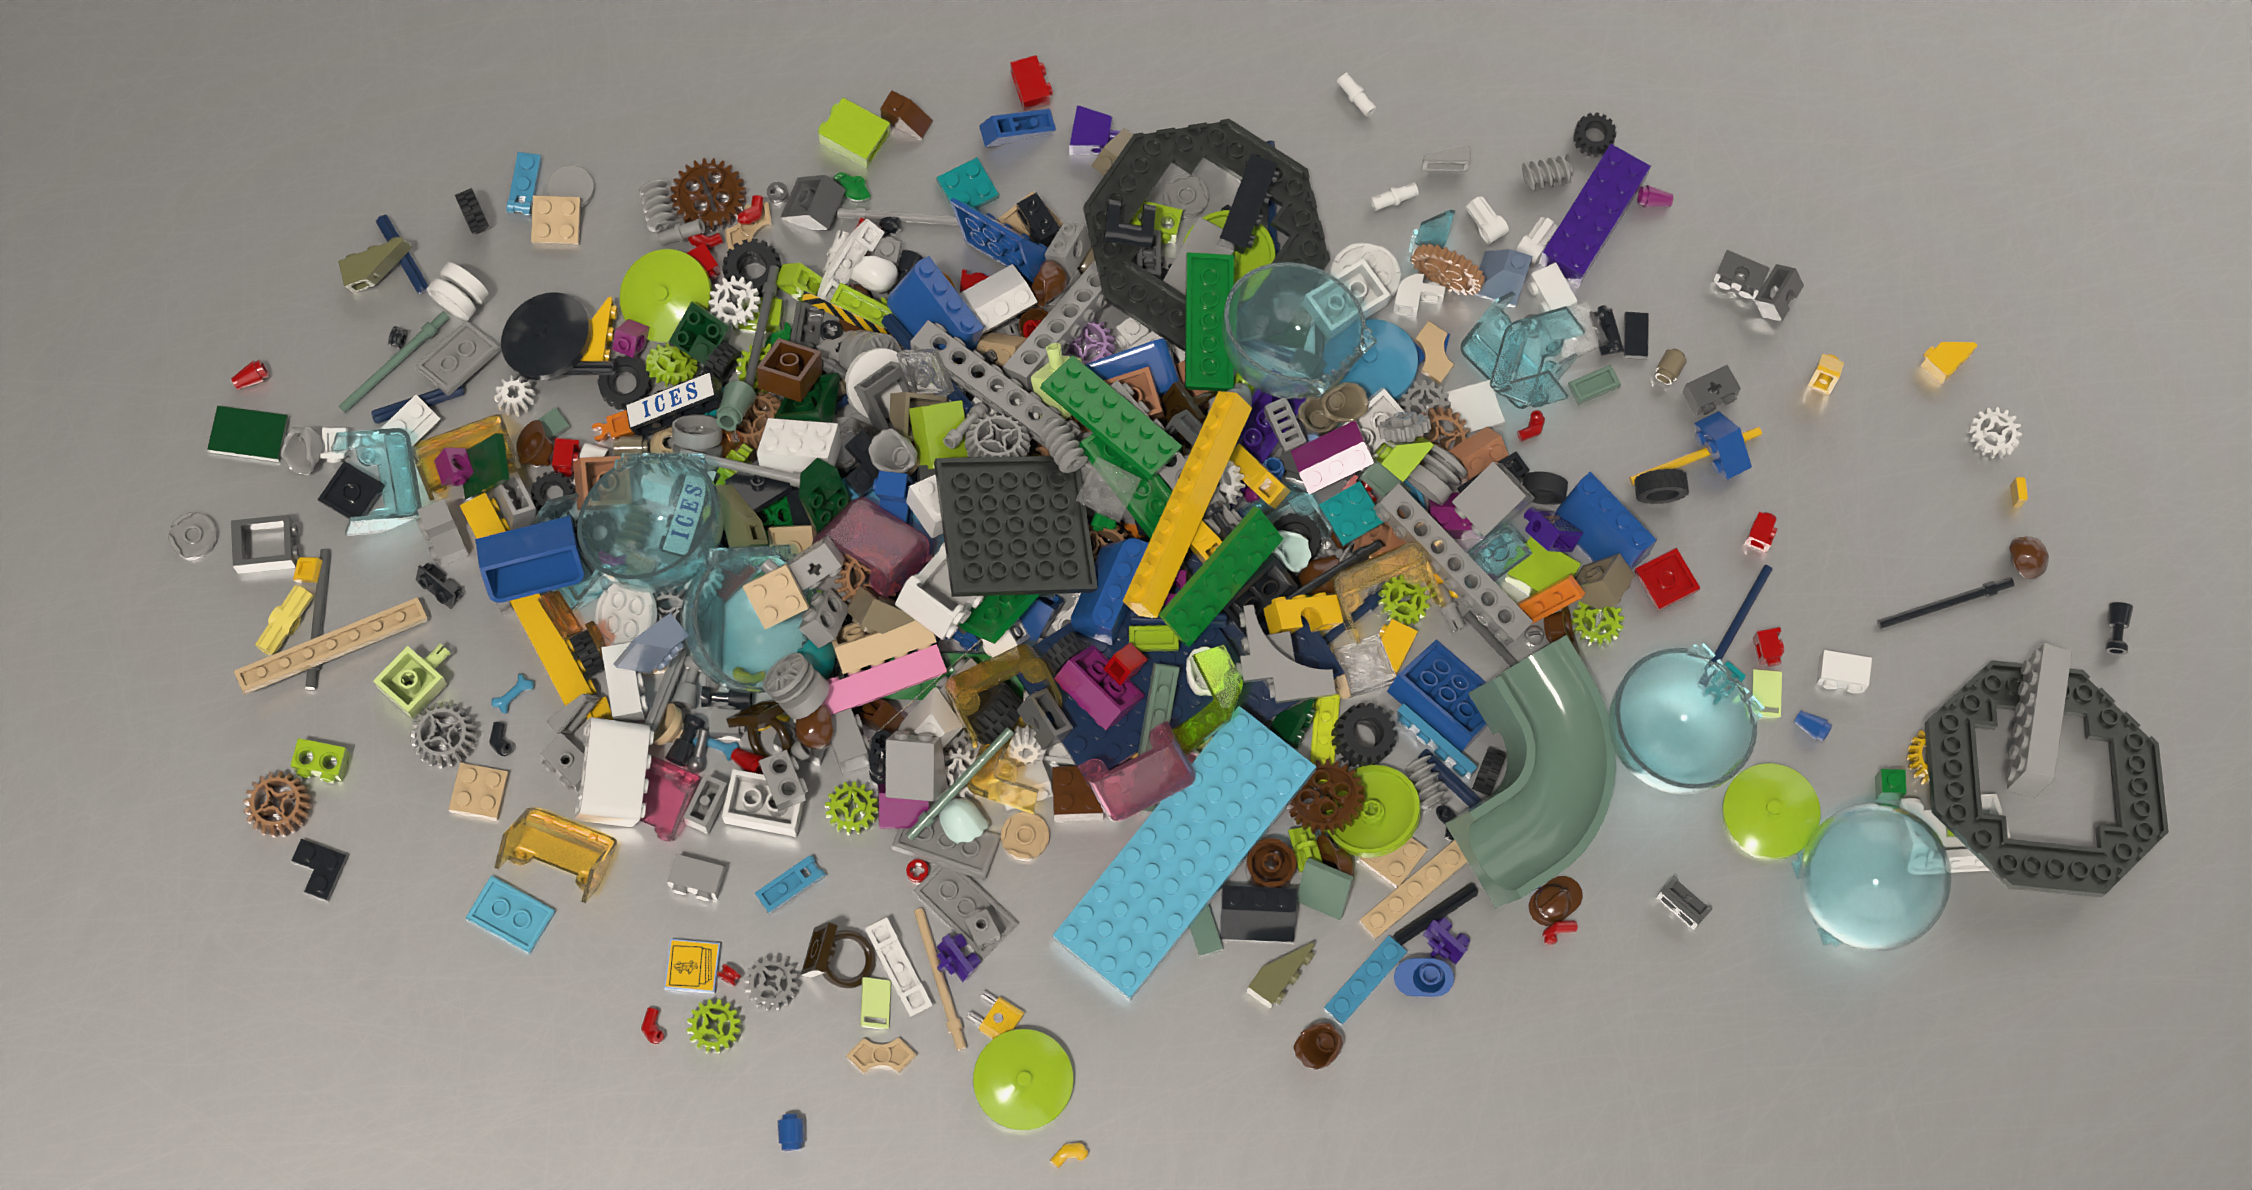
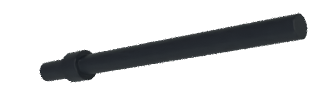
M1376 540L1365 548H1358L1352 553V556L1286 596V600H1290L1298 595H1307L1355 564H1362L1369 559L1371 554L1383 547L1382 543Z
M2011 577L1998 582L1990 581L1984 583L1982 587L1877 620V625L1879 629H1883L1985 595L1990 597L1998 594V591L2014 587V581Z

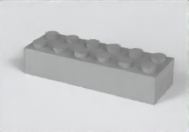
M2044 643L2038 650H2034L2028 661L2025 660L2022 665L2021 674H2023V681L2018 688L2020 702L2015 709L2017 722L2012 730L2014 743L2008 755L2011 763L2005 775V779L2008 780L2007 790L2035 798L2054 780L2072 655L2070 650Z

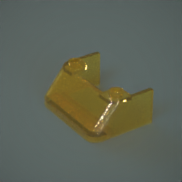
M501 414L488 416L423 440L412 446L415 464L430 501L434 500L433 493H440L447 489V485H442L434 460L444 448H466L467 450L495 433H503L508 467L514 463L517 469L521 467Z
M1406 543L1335 575L1333 579L1334 595H1337L1343 623L1349 638L1356 644L1361 643V639L1350 613L1357 610L1360 605L1358 592L1399 574H1402L1403 579L1412 585L1425 581L1432 601L1441 608L1446 606L1425 551L1417 543Z
M1020 644L947 680L945 684L946 695L973 749L978 747L977 737L967 716L979 709L980 698L978 693L1020 673L1023 674L1028 682L1039 683L1044 681L1058 706L1062 707V696L1045 662L1032 646Z
M1021 716L1011 728L1013 732H1015L1017 726L1022 728L1027 726ZM1011 737L967 783V788L975 795L1034 814L1039 789L1016 782L1018 778L1017 766L1012 762L1003 760L1012 739ZM981 744L976 759L990 746V744Z
M531 807L527 808L503 833L494 868L500 869L507 860H511L516 865H524L531 862L532 859H536L577 875L575 883L584 891L581 902L586 903L597 891L615 853L617 840L610 835L543 809Z

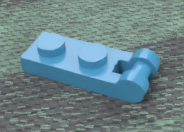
M517 153L510 195L506 206L507 213L523 212V215H531L533 196L536 193L542 161L541 155ZM518 199L525 200L524 203L517 202Z
M813 855L806 857L755 892L756 897L768 914H771L804 890L825 878V872L817 867ZM806 869H807V870L810 872V874H811V875L808 876L807 878H805V877L803 876V874L801 873L802 871H804V870H806Z

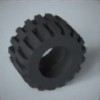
M745 239L742 240L743 244L741 245L737 242L733 245L734 250L729 248L727 257L723 259L724 266H722L724 278L731 282L732 276H735L736 281H739L743 277L740 275V272L745 266L754 263L764 266L766 271L760 277L755 279L745 278L746 284L751 281L754 285L753 289L757 288L759 295L756 297L763 298V284L767 282L770 266L779 267V272L781 270L780 256L778 252H775V248L772 245L768 247L767 242L763 240L761 243H758V239H752V242H748Z
M994 679L989 681L962 708L959 720L963 724V728L980 744H991L1007 727L1011 729L1020 717L1017 709L1024 701L1004 681Z
M1359 703L1357 706L1353 705L1335 722L1333 725L1335 728L1331 732V736H1335V738L1331 742L1332 746H1337L1335 753L1336 755L1341 754L1343 756L1341 760L1344 763L1348 760L1350 761L1349 766L1355 767L1357 764L1359 767L1376 765L1392 752V748L1397 742L1394 738L1398 736L1397 730H1393L1396 723L1389 720L1391 717L1389 712L1386 714L1382 712L1383 707L1378 706L1374 708L1373 703H1368L1366 706L1364 703ZM1361 724L1371 729L1375 737L1374 747H1366L1358 743L1353 733L1354 725Z

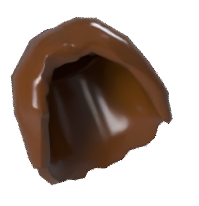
M1048 259L1043 261L1039 272L1033 278L1034 282L1030 290L1037 300L1038 307H1044L1046 303L1066 289L1067 274L1055 260Z
M2031 536L2014 538L2009 546V551L2012 556V563L2018 573L2027 579H2035L2044 574L2049 561L2045 545L2039 539Z
M1328 555L1309 561L1308 566L1302 569L1298 575L1299 586H1304L1340 563L1335 555ZM1344 573L1339 574L1307 595L1313 596L1323 592L1327 596L1338 595L1345 583L1343 579Z
M820 705L807 717L796 719L795 729L799 742L811 749H824L830 745L834 729L831 713L826 705Z
M1313 1023L1304 1029L1293 1046L1295 1056L1307 1068L1314 1070L1325 1068L1334 1062L1341 1053L1343 1036L1331 1023Z

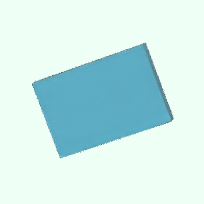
M491 875L465 918L524 952L531 954L556 911Z

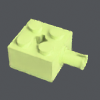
M1052 343L1046 346L1049 363L1031 376L1033 391L1040 397L1041 402L1047 407L1052 406L1060 412V416L1067 420L1072 415L1040 389L1041 384L1070 358L1069 356L1062 355L1061 344Z
M439 643L424 659L407 646L373 682L385 696L414 720L417 714L447 686L444 678L437 672L436 668L451 653Z

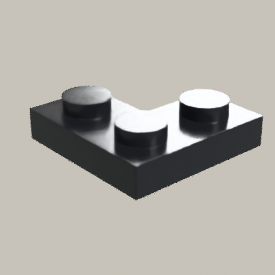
M863 429L844 446L860 464L844 479L859 497L873 486L874 479L878 478L880 471L871 462L869 447L872 439Z
M301 838L291 861L294 864L313 870L304 893L329 902L348 856Z

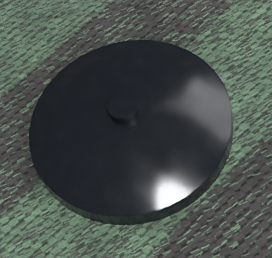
M550 292L534 296L522 303L507 320L501 336L503 357L518 375L526 379L542 381L559 377L571 370L585 355L592 338L591 318L583 305L568 294Z

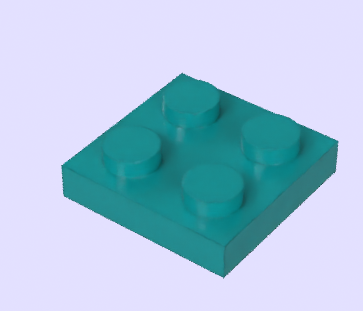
M977 157L936 177L937 183L949 203L952 198H955L979 209L999 199V193Z
M1360 481L1318 506L1342 547L1384 524L1376 515V511L1373 509L1375 505Z

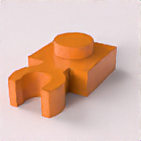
M626 410L607 416L606 424L595 423L591 426L594 431L602 430L599 436L594 437L598 443L605 442L609 436L614 440L619 439L620 436L635 434L629 428Z

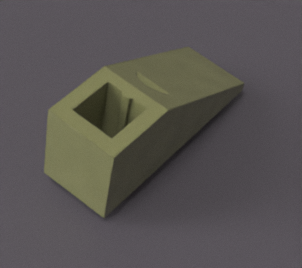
M395 237L385 244L370 246L366 251L358 254H349L345 259L339 260L338 263L344 287L353 293H357L375 286L412 249V244L403 237Z
M733 485L712 486L731 554H750L767 545L768 540L762 520Z
M1310 943L1263 966L1248 986L1247 993L1270 1009L1274 1004L1279 1006L1287 995L1284 990L1288 984L1293 986L1300 977L1301 973L1298 970L1303 964L1308 966L1315 956V953L1312 952L1315 944Z

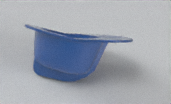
M1411 958L1401 962L1395 969L1394 982L1398 990L1405 995L1413 997H1439L1448 993L1452 988L1454 974L1450 966L1443 960Z

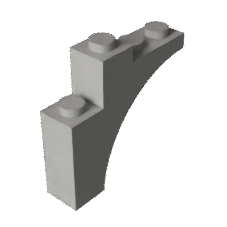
M1254 605L1243 607L1244 612L1239 613L1241 627H1246L1247 637H1242L1244 652L1249 651V655L1240 656V662L1236 663L1237 677H1242L1243 683L1273 679V683H1269L1270 698H1275L1276 703L1335 696L1332 669L1323 670L1306 667L1282 655L1262 632L1255 615Z

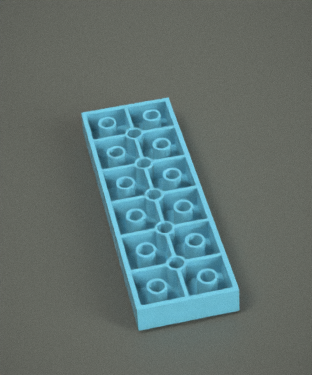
M1238 706L1052 935L1053 939L1131 1001L1220 891L1222 886L1245 860L1250 850L1262 839L1316 772V766Z

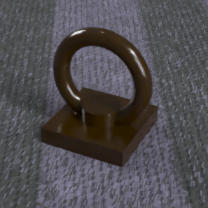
M1181 381L1174 382L1160 400L1165 417L1157 420L1165 428L1174 415L1187 409L1202 423L1206 418L1205 415L1208 414L1209 408L1202 413L1198 406L1208 402L1218 392L1209 391L1192 398ZM1179 431L1174 436V439L1183 448L1187 440Z
M760 701L726 718L729 728L748 726L749 744L753 752L763 756L764 759L770 756L760 745L757 729L771 725L780 737L782 751L787 750L789 757H791L792 743L789 733L783 723L776 718V716L785 711L776 701ZM779 764V765H777L775 768H780V767H783V766H785V765H784V764Z
M830 922L814 927L801 971L802 976L811 978L822 974L830 984L842 989L859 987L862 985L863 977L870 978L875 966V953L871 943L865 936L853 930L836 931L838 925ZM840 940H852L859 944L864 951L865 966L862 972L855 978H839L829 967L836 952L835 943Z

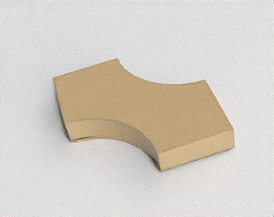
M768 202L763 203L762 216L756 222L750 225L738 223L734 227L725 230L728 250L729 248L734 250L733 245L737 242L739 245L743 244L742 240L747 239L748 242H752V239L761 230L772 226ZM751 204L745 205V210L750 208Z
M1428 321L1415 338V343L1422 349L1425 358L1421 373L1441 385L1454 367V364L1447 358L1444 351V341L1448 333Z
M863 1038L846 1055V1058L863 1074L877 1067L891 1068L900 1074L917 1057V1054L900 1038L882 1045L873 1044Z

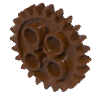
M703 158L701 165L694 160L693 168L686 164L687 172L678 171L680 179L674 178L675 186L670 188L673 194L670 198L671 202L674 203L672 204L673 210L677 211V217H684V224L700 218L705 228L710 226L711 231H714L715 225L723 229V222L731 225L730 218L737 219V211L744 210L741 203H746V197L744 196L746 188L742 187L744 180L739 179V171L733 172L732 165L725 168L723 160L717 165L715 158L711 160L710 164H707L706 159ZM700 178H704L709 194L712 196L714 206L717 209L716 212H713ZM714 178L720 179L718 183L710 182ZM692 186L698 187V189L693 192L688 190ZM721 198L729 199L726 203L718 202ZM700 206L707 207L704 211L696 210Z
M1326 759L1325 765H1321L1320 761L1316 760V772L1287 806V809H1290V817H1295V824L1299 825L1302 823L1303 831L1311 827L1313 835L1317 830H1320L1322 835H1325L1326 830H1330L1331 834L1334 835L1335 828H1339L1341 832H1344V824L1352 827L1351 818L1359 819L1357 811L1364 810L1361 803L1366 801L1365 795H1363L1365 793L1364 786H1361L1362 781L1360 777L1355 778V770L1348 772L1347 764L1340 768L1338 760L1334 765H1330L1329 759ZM1319 780H1327L1325 784H1317ZM1341 791L1348 792L1345 796L1337 795ZM1305 799H1314L1311 803H1303ZM1327 810L1334 811L1331 815L1323 814Z

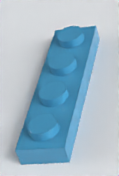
M1403 703L1396 713L1398 723L1407 730L1409 728L1416 733V738L1422 744H1429L1435 749L1434 753L1439 759L1450 762L1453 765V770L1459 776H1466L1470 779L1475 774L1477 766Z
M1388 936L1325 1005L1323 1010L1342 1026L1407 954V951L1393 938Z

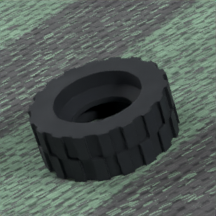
M625 355V357L617 356L615 359H610L608 361H614L617 366L616 373L614 375H598V386L603 400L610 407H615L617 410H626L625 405L634 402L638 398L649 396L652 389L649 371H646L645 364L635 357L631 358ZM630 373L636 378V387L632 392L622 394L614 389L613 381L618 374Z
M1658 469L1642 473L1634 479L1636 499L1645 504L1670 503L1685 498L1689 494L1687 474L1683 470Z
M1288 513V515L1281 516L1279 520L1273 523L1277 531H1290L1294 529L1302 531L1307 537L1311 552L1309 561L1318 557L1322 546L1321 533L1317 523L1311 520L1309 516L1302 515V513Z

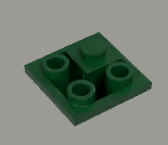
M691 301L669 342L705 366L706 360L710 358L709 355L713 353L715 347H718V344H722V342L729 344L731 326L694 301Z
M818 457L800 473L799 499L814 530L819 532L852 500L837 468Z
M1308 699L1277 714L1269 730L1293 749L1298 750L1306 732L1304 728L1309 729L1315 718L1316 709L1313 708L1315 700Z

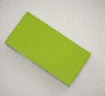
M1167 625L1129 626V643L1131 642L1140 652L1179 650L1178 637Z

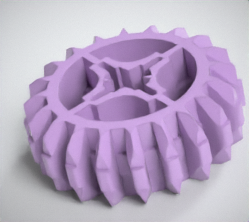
M1094 317L1093 321L1088 323L1082 330L1081 335L1069 345L1067 351L1081 358L1083 364H1087L1113 355L1111 352L1115 351V345L1112 344L1114 336H1109L1111 330L1110 328L1104 329L1105 323L1103 321L1096 324V318ZM1088 333L1096 336L1100 340V342H1098V340L1090 338ZM1083 339H1085L1086 349H1084V354H1082L1081 345H1083ZM1097 353H1100V354H1099L1097 357H1095L1094 359H1091V360H1088V361H1087V358H1088L1089 356H1091V355H1097Z

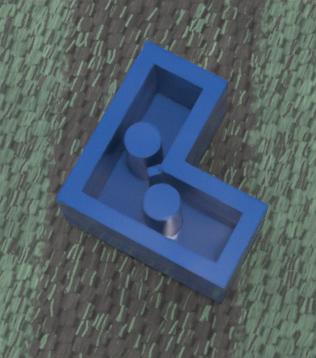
M1718 411L1694 423L1696 429L1695 439L1700 446L1706 447L1712 455L1713 461H1711V465L1716 474L1720 473L1728 480L1752 468L1740 427Z
M879 471L878 478L874 479L873 491L880 499V505L875 509L874 520L877 521L876 524L881 529L910 532L913 511L906 503L909 486L915 484V482L908 474Z

